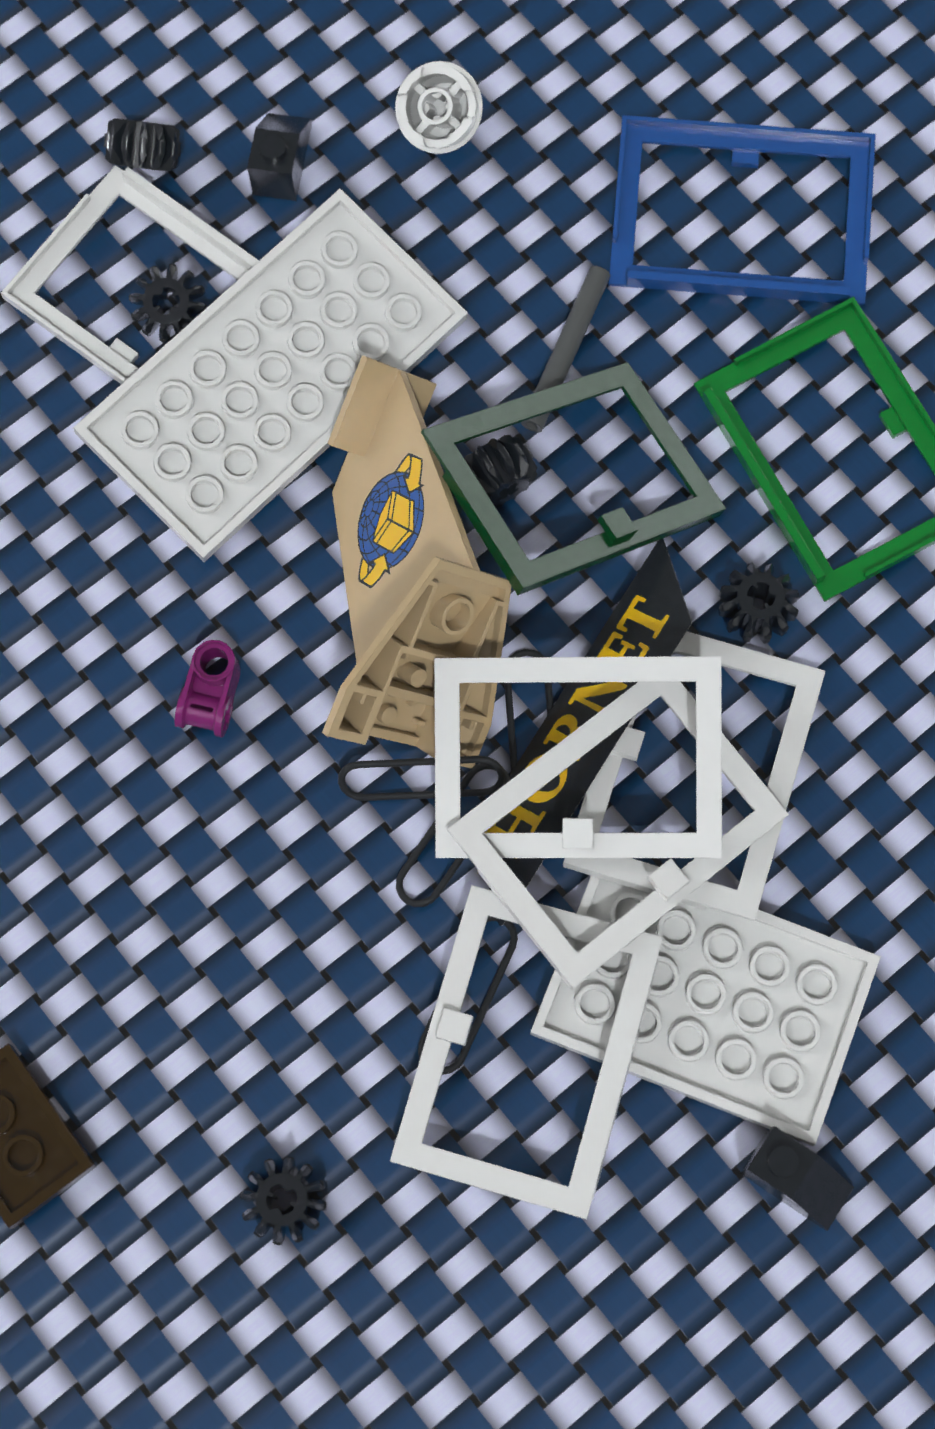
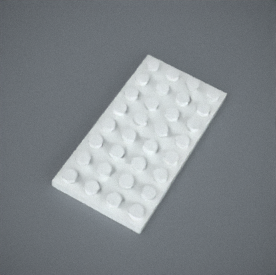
M339 189L75 425L73 429L75 434L205 562L331 446L327 443L362 355L409 373L467 320L468 312L348 195Z

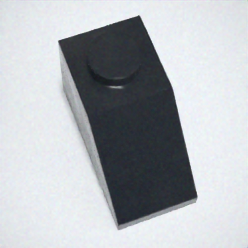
M268 113L255 128L247 166L253 195L291 201L297 200L312 126L311 119Z
M775 1126L766 1131L740 1173L825 1231L829 1230L854 1189L847 1180L818 1154Z

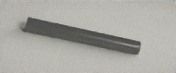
M598 266L590 267L534 393L564 383L611 277L610 273L604 268ZM550 413L523 421L521 424L533 432H542Z

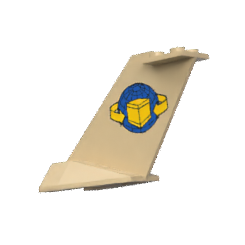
M362 355L327 443L333 447L348 451L332 495L356 665L340 686L322 733L327 737L366 745L369 736L416 746L435 758L434 658H501L512 586L506 578L479 569L450 488L442 477L444 472L441 464L421 434V431L427 428L423 417L437 384ZM460 683V756H479L492 723L497 683ZM475 763L460 764V766L472 769Z

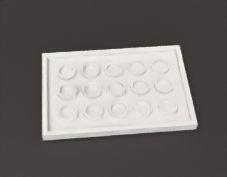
M591 876L576 914L614 923L651 893ZM680 902L644 931L663 937L628 1073L770 1129L775 1126L792 1138L814 1146L881 956L761 910L757 911L755 921H751L708 907L704 910ZM567 938L576 952L588 944ZM618 952L572 990L557 971L554 970L530 1035L603 1063L632 955Z

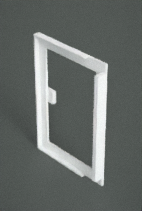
M115 165L90 195L87 193L4 288L1 295L8 303L122 384L139 369L133 365L138 359L139 354L118 338L108 347L36 294L119 196L236 280L241 278L259 260L129 167L123 171Z
M686 632L675 649V653L685 656H721V666L796 687L767 785L770 792L786 810L825 670ZM636 715L630 721L585 794L578 818H593V833H599L622 759L627 758L633 761L638 759L645 732L632 728ZM783 820L750 846L737 890L706 881L682 900L681 903L704 910L708 907L755 921ZM565 858L563 862L564 868L648 893L656 890L646 878L659 868L656 865L632 858Z
M721 656L434 658L436 858H469L447 831L450 826L461 819L460 683L696 682V833H593V818H563V833H483L501 858H722Z
M637 682L447 829L449 834L477 867V872L571 990L789 815L722 733V773L754 811L722 836V858H694L682 869L670 858L646 877L656 890L576 952L485 838L483 833L659 697L664 700L696 740V700L681 682Z
M471 885L390 1162L587 1219L591 1202L595 1196L655 975L663 937L643 932L619 951L630 954L632 957L568 1187L422 1144L451 1043L466 1046L474 1017L461 1013V1009L488 916L519 924L493 891ZM539 904L564 937L589 943L613 924Z

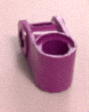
M209 640L196 648L192 656L185 686L177 702L175 727L185 728L186 725L213 730L214 736L222 738L225 736L230 723L233 700L241 673L239 662L227 643L220 640ZM219 657L228 660V666L221 674L208 675L205 673V668L212 659Z

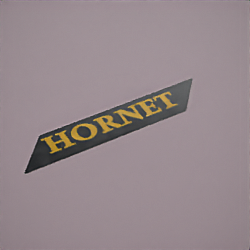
M664 538L657 541L585 657H671L692 624V620ZM568 682L509 775L510 779L517 776L637 682ZM632 718L484 833H561L563 830V818H570ZM545 858L502 859L525 888H527ZM497 918L499 926H503L505 920Z

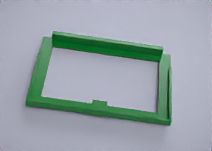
M854 297L736 357L730 365L694 383V387L824 602L935 544V517L833 570L726 392L844 331L891 405L890 408L879 413V418L888 433L894 439L908 432L935 475V424Z

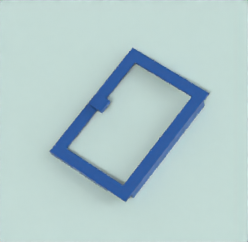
M622 115L609 286L839 304L854 297L859 305H865L876 134ZM642 143L732 150L731 166L758 168L759 152L850 159L843 281L633 265Z

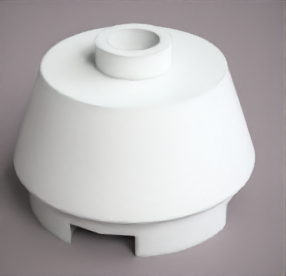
M445 61L429 62L413 70L401 84L395 103L397 123L405 138L418 149L434 154L452 152L466 144L478 129L483 111L481 92L473 77L462 67Z

